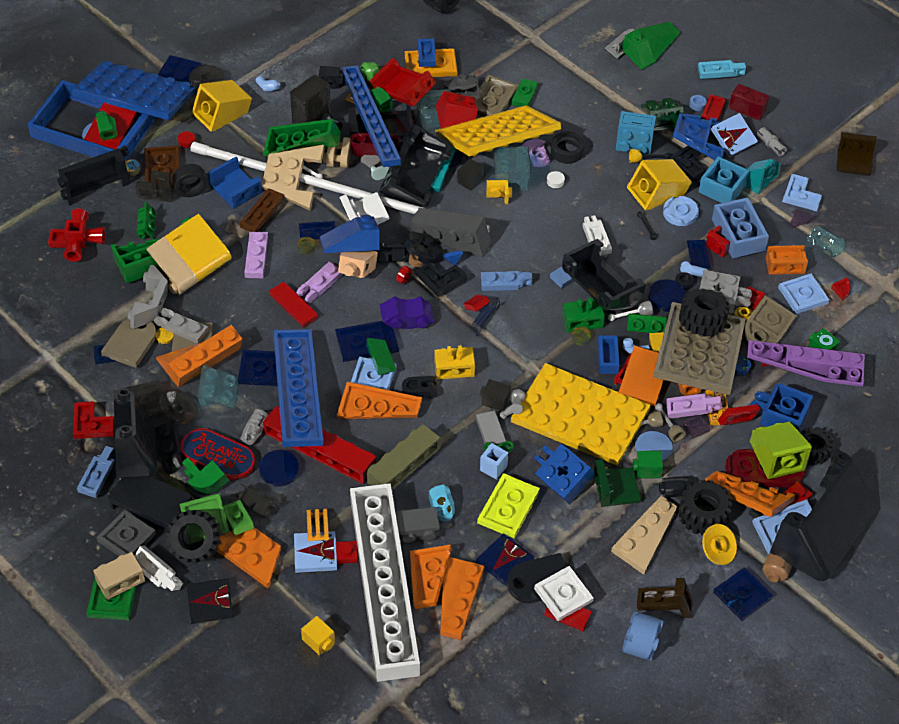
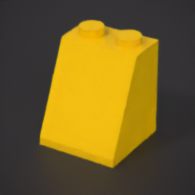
M233 80L203 83L199 86L191 113L211 132H214L247 114L252 98Z
M673 159L642 160L631 178L627 189L646 211L665 204L671 197L679 198V196H684L692 181Z

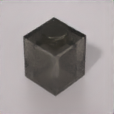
M469 159L457 170V183L470 191L484 179V166L472 159Z
M489 379L486 386L483 385L480 391L482 405L504 411L510 399L511 386Z

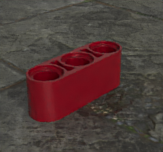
M355 133L351 136V153L354 156H378L368 133ZM389 134L397 150L401 143V138L398 135Z

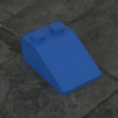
M362 215L361 217H355L321 235L320 242L324 253L379 250V227L374 216Z

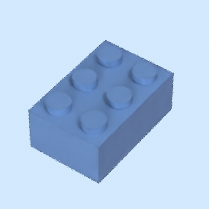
M749 198L714 205L712 221L715 227L718 225L722 227L720 236L730 241L728 252L731 258L766 251L769 235Z

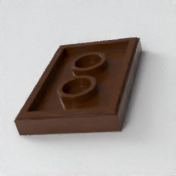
M179 145L144 148L146 190L174 188L172 176L180 167Z

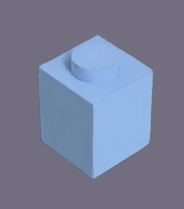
M492 443L480 458V471L496 480L508 466V452Z

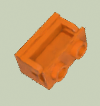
M768 246L765 258L768 274H805L808 264L804 251L805 246Z

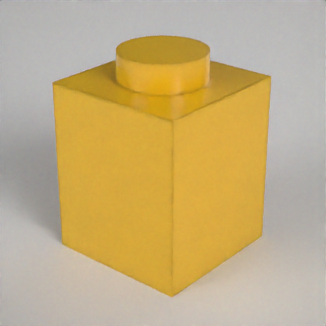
M318 616L301 628L302 640L319 656L324 651L327 652L333 647L335 643L334 631Z

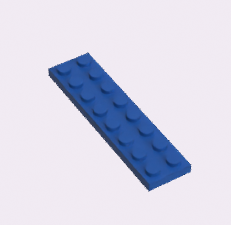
M273 330L282 446H323L312 330Z

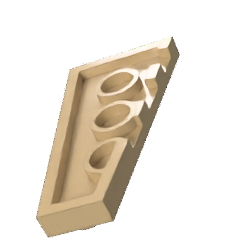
M660 496L612 547L611 552L644 575L677 511V506L663 496Z

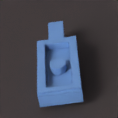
M481 272L482 291L518 290L520 287L532 285V273Z
M105 446L101 455L93 457L77 487L78 493L97 498L115 462L113 459L115 453L112 447Z

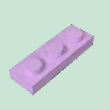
M268 232L249 233L245 278H264Z

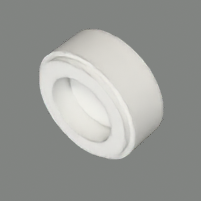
M554 171L548 174V186L551 188H561L564 185L565 177L561 172Z

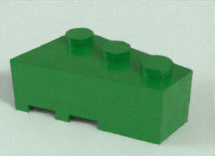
M160 239L146 240V243L143 244L129 242L126 246L111 245L114 261L126 283L143 278L145 271L148 272L150 265H154L159 271H163L146 250Z

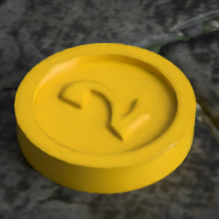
M159 328L156 331V340L161 344H168L173 341V333L166 331L164 328Z

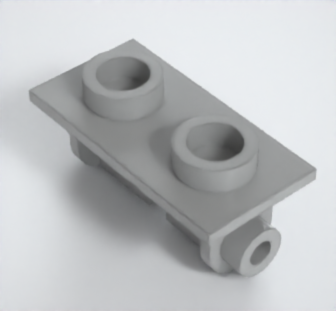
M634 29L624 31L605 49L616 58H619L624 53L621 50L624 36L634 31Z

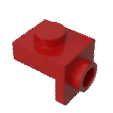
M718 225L714 230L711 229L708 232L706 247L724 258L728 254L730 241L720 236L722 227Z

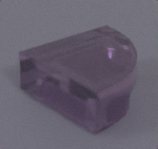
M796 209L790 226L798 227L802 224H809L813 219V215Z

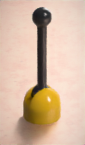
M630 149L629 151L630 163H638L642 158L669 159L671 157L670 153L642 154L638 149Z

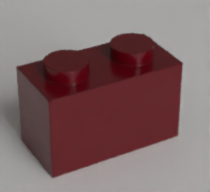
M738 83L731 94L729 109L760 121L767 111L770 96Z

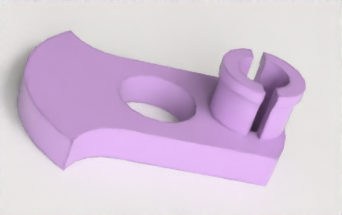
M529 140L521 146V149L527 152L533 167H543L550 164L549 157L544 148L546 145L544 140Z

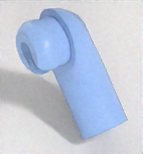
M262 76L256 78V83L265 92L279 90L280 83L276 80L266 81Z
M687 261L682 262L680 267L681 272H687L702 277L703 270H707L693 266Z
M625 338L622 347L624 351L631 354L636 345L633 344L631 338ZM649 345L638 346L650 350Z

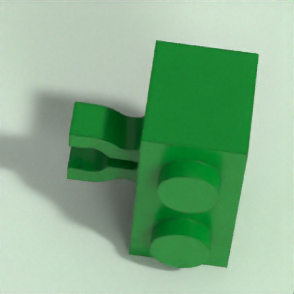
M587 298V301L577 299V302L563 303L562 318L566 333L603 328L605 316L602 307L595 300Z

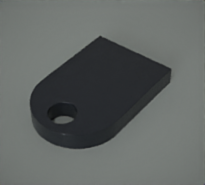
M561 553L516 564L510 570L507 577V588L512 597L522 603L543 601L534 587L537 583L566 568ZM520 581L524 587L517 589L513 586V582Z

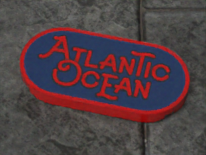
M209 429L193 430L187 433L181 441V451L185 459L189 458L194 465L202 469L213 460L229 480H237V478L241 477L243 479L254 470L255 457L250 448Z

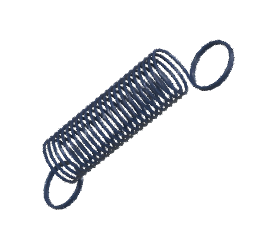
M488 303V307L485 305L482 309L483 311L474 320L473 323L477 324V326L475 325L476 329L479 325L478 330L480 329L478 335L494 309L497 310L499 308V305L497 308L496 305L495 308H492L490 303Z

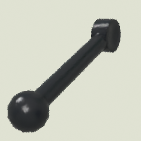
M639 211L637 217L641 218L650 233V239L656 240L657 234L651 230L644 218V213Z

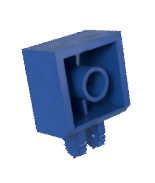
M776 384L771 395L761 391L755 393L756 400H753L750 405L758 404L759 412L762 413L760 425L768 427L776 423L790 421L800 432L810 410L813 396L783 384Z
M562 443L554 452L547 446H544L542 448L543 452L550 457L546 461L538 455L534 457L542 465L535 474L544 484L570 505L596 474Z

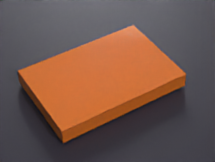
M634 346L618 393L655 407L664 381L653 377L659 353Z

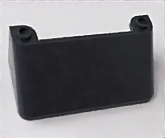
M836 449L833 453L825 477L820 483L821 487L826 488L825 493L807 517L798 512H790L781 522L770 550L771 554L783 558L788 564L818 581H826L830 578L876 511V505L852 459L848 454L839 449Z

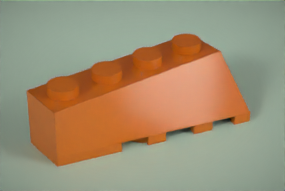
M230 325L206 341L158 356L156 360L179 388L241 349L243 339L234 327Z

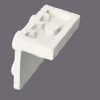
M377 192L355 203L353 199L349 200L346 194L340 197L350 220L362 215L374 216L377 225L390 219Z

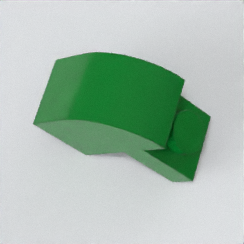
M189 458L182 462L186 467L184 472L190 478L188 483L199 493H214L230 481L213 460L201 471Z

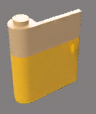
M199 213L146 249L170 278L169 290L177 295H181L232 258L229 250Z

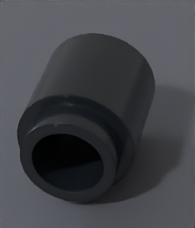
M682 476L662 478V482H659V493L663 494L664 498L682 497L683 491L689 485L688 478H683Z

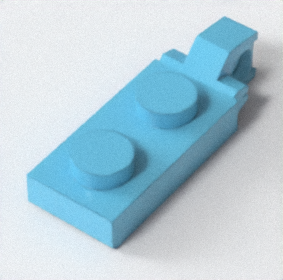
M731 60L698 63L700 79L745 75V63H733Z

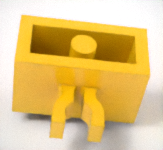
M460 345L458 348L447 346V349L434 350L436 380L475 377L473 347H462Z

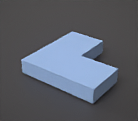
M792 174L782 202L817 211L822 195L806 191L809 178Z

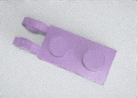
M328 262L305 284H302L296 294L302 297L310 291L306 295L305 301L311 303L331 287L343 273H339V268Z

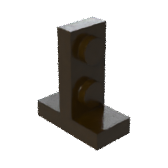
M676 578L675 587L638 588L636 605L638 611L680 610L683 618H692L693 599L685 578Z

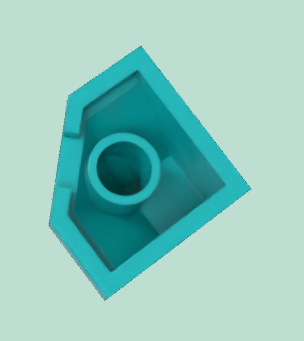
M768 159L754 162L749 168L746 167L745 169L749 170L746 187L759 195L779 176L781 163Z

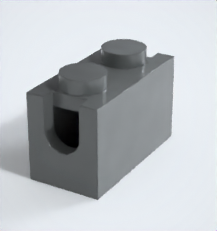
M436 507L395 512L400 543H413L414 541L422 540L431 541L439 538V522Z

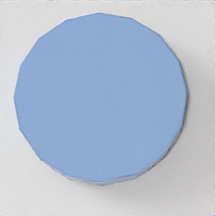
M679 196V198L671 197L663 206V216L665 219L677 226H687L694 223L699 214L697 203L685 196Z

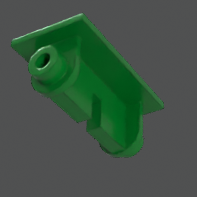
M146 201L145 207H141L137 212V222L139 224H137L136 234L140 239H144L146 236L154 239L156 231L155 217L157 215L155 209Z
M629 313L627 331L662 333L665 331L667 317Z

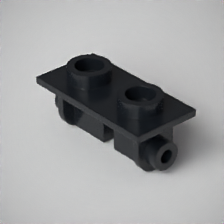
M379 243V250H372L378 252L376 263L388 262V256H392V262H405V260H409L408 253H405L408 251L404 243H395L394 245Z

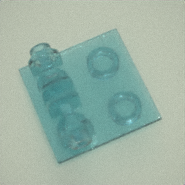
M203 365L197 393L199 404L207 406L209 402H213L234 409L239 377Z

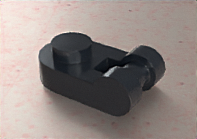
M434 376L408 377L402 382V391L408 395L435 398L437 396V388H435L437 384L436 378Z

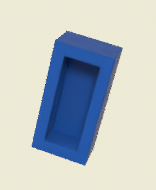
M598 335L599 374H618V337Z

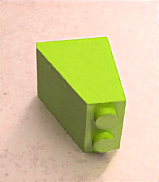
M790 421L776 423L768 427H758L752 430L750 443L767 479L805 471L812 447Z

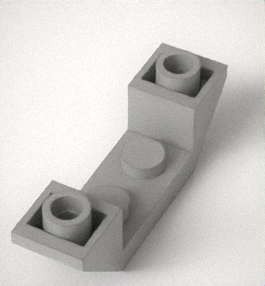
M150 265L148 272L145 271L143 282L146 283V291L153 292V299H150L148 304L135 302L133 309H129L128 320H130V328L132 329L153 322L155 317L160 315L168 295V281L154 265Z

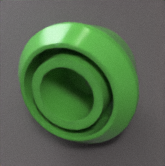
M364 62L360 67L364 80L371 84L370 80L381 70L380 65L375 62Z

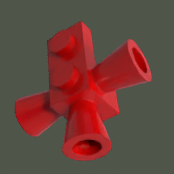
M74 209L71 212V220H66L65 229L50 230L49 248H66L63 253L66 260L71 262L80 261L82 258L81 248H86L87 241L105 244V227L87 229L86 222L89 218V213L83 209Z

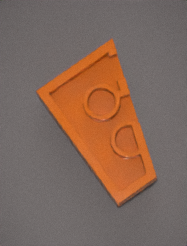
M451 545L410 551L415 609L436 606L452 550Z

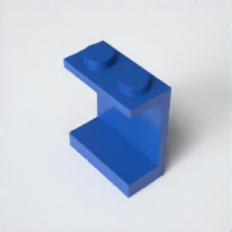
M237 157L207 172L209 185L233 209L263 193L261 180L258 177L250 179L239 168Z

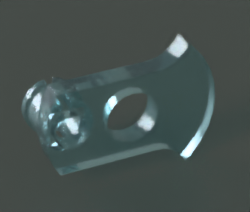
M820 226L815 227L807 236L809 243L812 241L811 244H817L827 250L831 257L840 255L844 250V239L835 237ZM823 238L829 239L831 244L825 243Z

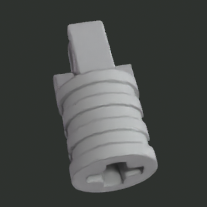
M255 409L245 425L240 439L247 445H252L264 430L263 421L268 414L263 410Z

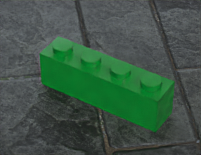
M333 119L269 127L263 156L324 145L325 148L338 146L341 131Z

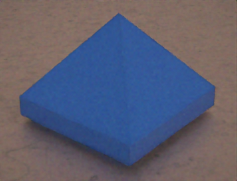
M460 250L445 253L441 256L454 266L463 252Z

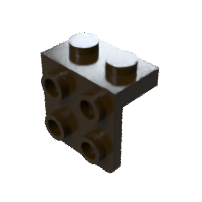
M841 132L837 151V171L870 176L872 174L873 152L877 136Z

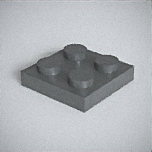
M124 510L97 536V541L118 556L126 555L130 552L135 556L139 547L146 545L156 535V531Z

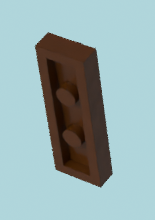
M268 188L242 219L240 228L249 232H258L284 200V194Z

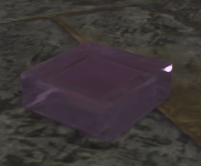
M695 415L683 421V426L693 439L710 432V426L702 415Z

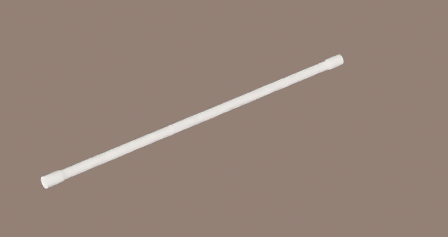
M193 142L191 145V152L226 161L237 157L240 165L265 172L267 164L265 162L215 149L198 142ZM301 173L300 182L359 199L373 194ZM379 195L383 205L411 214H415L418 208H423ZM487 225V229H488V233H489V231H490V226Z

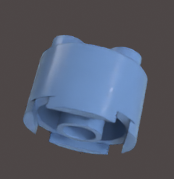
M634 611L629 622L630 626L626 632L622 652L651 661L654 651H656L659 638L657 637L661 631L663 620Z

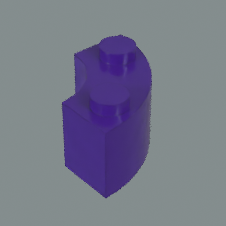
M394 296L380 304L383 323L394 329L425 328L435 322L431 304L421 296L408 300L399 299Z

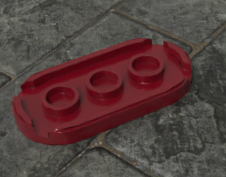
M751 449L734 451L733 454L728 456L725 463L726 474L739 477L741 482L744 483L751 481L759 483V487L790 488L796 482L801 483L805 475V471L767 479L754 450Z

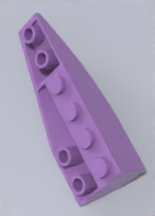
M752 340L748 342L747 357L755 361L822 382L863 387L865 354Z

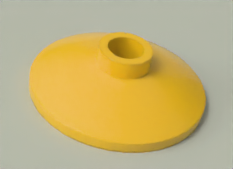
M714 524L706 529L702 544L707 558L717 565L730 563L737 551V543L732 531L722 524Z

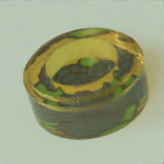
M302 237L298 240L297 249L301 254L307 255L315 251L316 246L313 238Z
M577 327L573 330L572 341L575 344L583 346L590 342L591 332L589 329Z

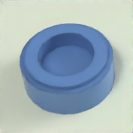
M694 95L690 98L689 106L694 111H702L705 109L707 100L701 95Z

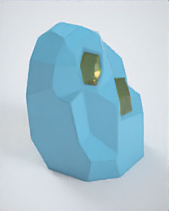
M444 484L433 487L429 490L431 507H436L437 516L440 521L451 520L455 513V507L449 487Z

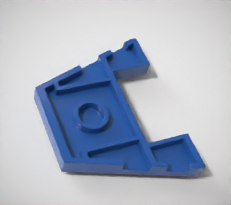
M679 113L673 133L674 138L714 160L718 156L721 158L723 156L724 148L707 143L710 129L720 123L717 121V118L710 117V120L701 119V116Z

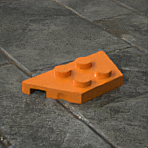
M255 527L237 535H234L233 531L222 534L220 536L221 544L218 545L217 552L262 585L269 588L272 574L276 569L277 559L280 556L281 546Z

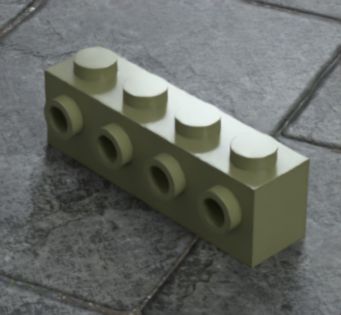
M424 424L418 429L415 428L405 440L399 441L391 452L385 453L378 463L369 467L367 483L371 486L391 483V489L393 490L440 449V437Z

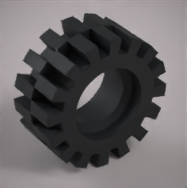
M809 427L808 431L805 428L800 432L809 443H817L822 447L818 450L811 448L807 464H810V461L813 462V465H817V462L823 464L824 461L826 462L830 458L834 443L833 439L830 438V434H825L824 429L818 431V427H815V430Z

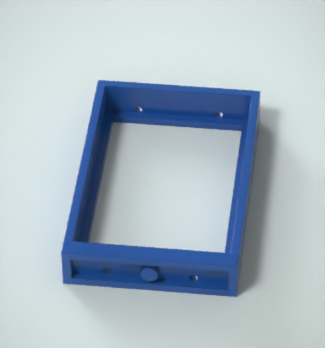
M62 80L55 87L50 97L46 99L43 106L38 109L36 115L28 122L31 138L91 157L114 150L45 128L67 99L101 108L103 102L73 95V88L77 85ZM137 112L136 123L117 149L125 145L131 155L155 122V116Z

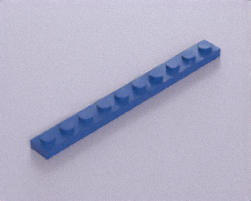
M358 65L341 67V74L344 76L345 83L382 166L393 167L401 165L400 156Z

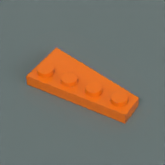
M347 382L337 413V419L418 418L422 397Z
M715 471L705 478L708 483L714 481L715 485L719 483L722 485V489L726 488L732 500H736L770 517H773L794 502L795 494L787 493V495L778 493V489L772 487L769 490L759 487V483L752 481L744 483L741 482L739 477Z

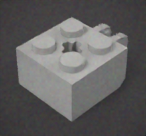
M703 270L700 289H710L724 296L729 302V315H733L735 306L748 307L751 304L748 298L752 296V291L739 287L740 276Z

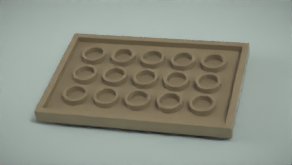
M672 302L653 377L730 395L746 318L728 314L725 329L721 333L718 332L717 335L699 336V334L687 331L680 324L679 313L681 304Z

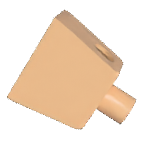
M341 252L338 272L346 276L364 278L376 269L378 252Z

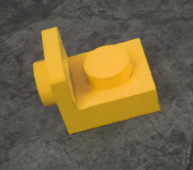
M487 180L486 197H504V203L508 204L509 198H512V187H508V180Z

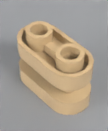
M344 137L343 142H339L338 146L326 147L327 152H324L323 163H326L327 167H334L335 162H340L341 168L349 167L351 155V141L349 137ZM337 149H342L341 155H337Z

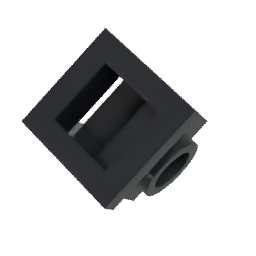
M320 66L318 75L319 90H322V88H340L344 78L343 74H340V67Z

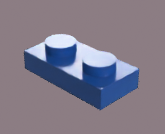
M434 38L418 39L419 67L436 66Z

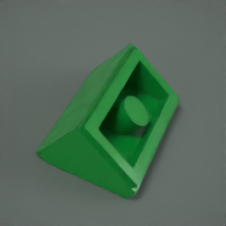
M367 338V348L377 374L381 375L396 371L386 341Z

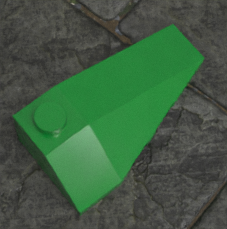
M671 22L639 28L624 36L621 50L641 70H644L656 63L659 56L679 36L680 31Z

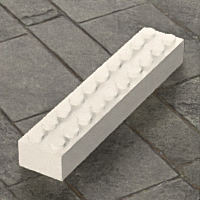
M391 483L350 488L351 507L377 682L420 676V661Z

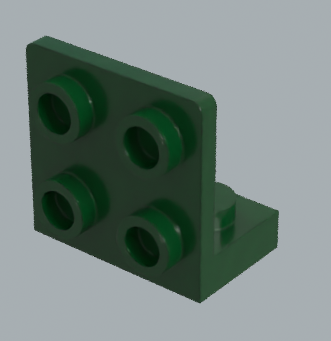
M664 98L659 102L648 100L645 104H641V108L648 115L656 116L654 131L675 128L679 113L684 114L683 106L672 100V98Z
M603 459L595 460L594 473L596 475L594 479L601 507L640 502L641 498L632 467L609 470L608 467H605Z

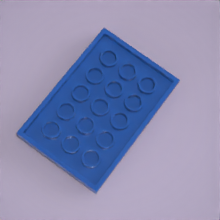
M103 61L73 88V95L169 120L196 93L197 86L189 82L177 81L174 78H166L155 73L150 74L140 69L135 70L125 65Z

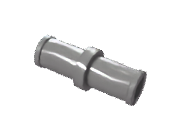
M765 127L759 129L757 136L778 156H783L787 148L778 141V137L772 135Z

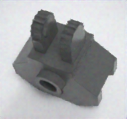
M465 74L458 75L444 83V88L448 92L475 97V99H478L481 95L475 74L470 76Z

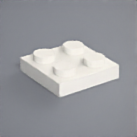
M570 566L537 583L534 587L557 621L590 604L594 599Z

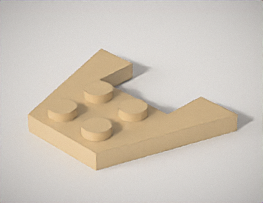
M324 145L269 154L262 188L264 190L270 188L284 194V199L311 211L314 198L313 192L298 190L304 161L322 163L325 150Z

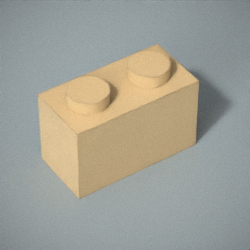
M132 552L121 555L117 559L107 564H102L93 570L96 582L107 600L145 582L143 570Z

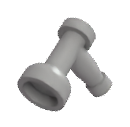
M515 389L511 392L510 401L513 404L500 412V416L503 419H506L512 413L520 414L522 412L523 406L521 402H524L526 397L522 390Z

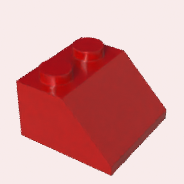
M443 91L435 105L441 129L475 120L478 109L475 97Z

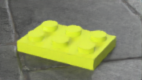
M503 473L479 515L477 523L515 538L539 495L540 488Z

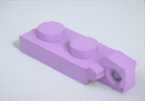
M704 393L667 398L669 419L708 414L722 409L720 396L711 397L706 396Z

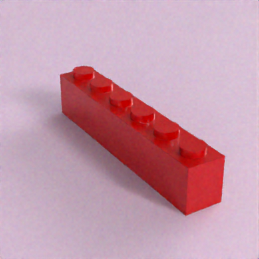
M275 406L263 421L264 434L282 442L279 407ZM323 428V446L292 447L362 484L367 481L369 467L376 464V456L372 452L365 451L354 443L347 442L337 434H331Z

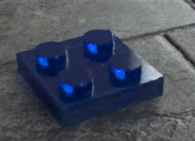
M169 55L158 75L192 84L201 69V62Z

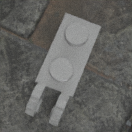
M163 308L160 311L165 318L156 316L154 322L166 329V331L194 343H199L209 331L208 326L174 313L167 308Z

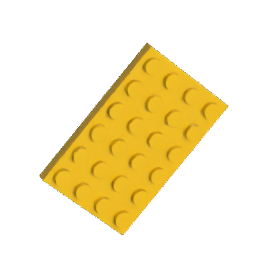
M525 105L438 129L435 132L437 137L452 144V147L468 156H475L482 151L489 152L493 148L507 147L511 143H521L525 139L538 138L542 134H553L556 130L561 129V122Z
M545 363L525 394V401L521 402L523 406L522 412L520 414H513L511 422L618 466L639 430L642 421L647 416L650 404L620 394L615 390Z

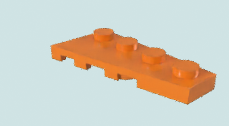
M449 557L443 579L440 635L461 640L484 572L483 565Z

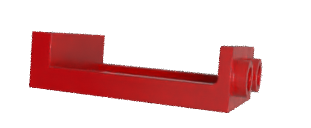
M394 58L370 80L374 88L380 87L392 99L413 107L436 84L429 71H425L423 74L401 67Z

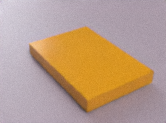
M436 49V66L419 67L418 50L405 51L406 69L420 74L429 71L432 77L457 76L455 49Z

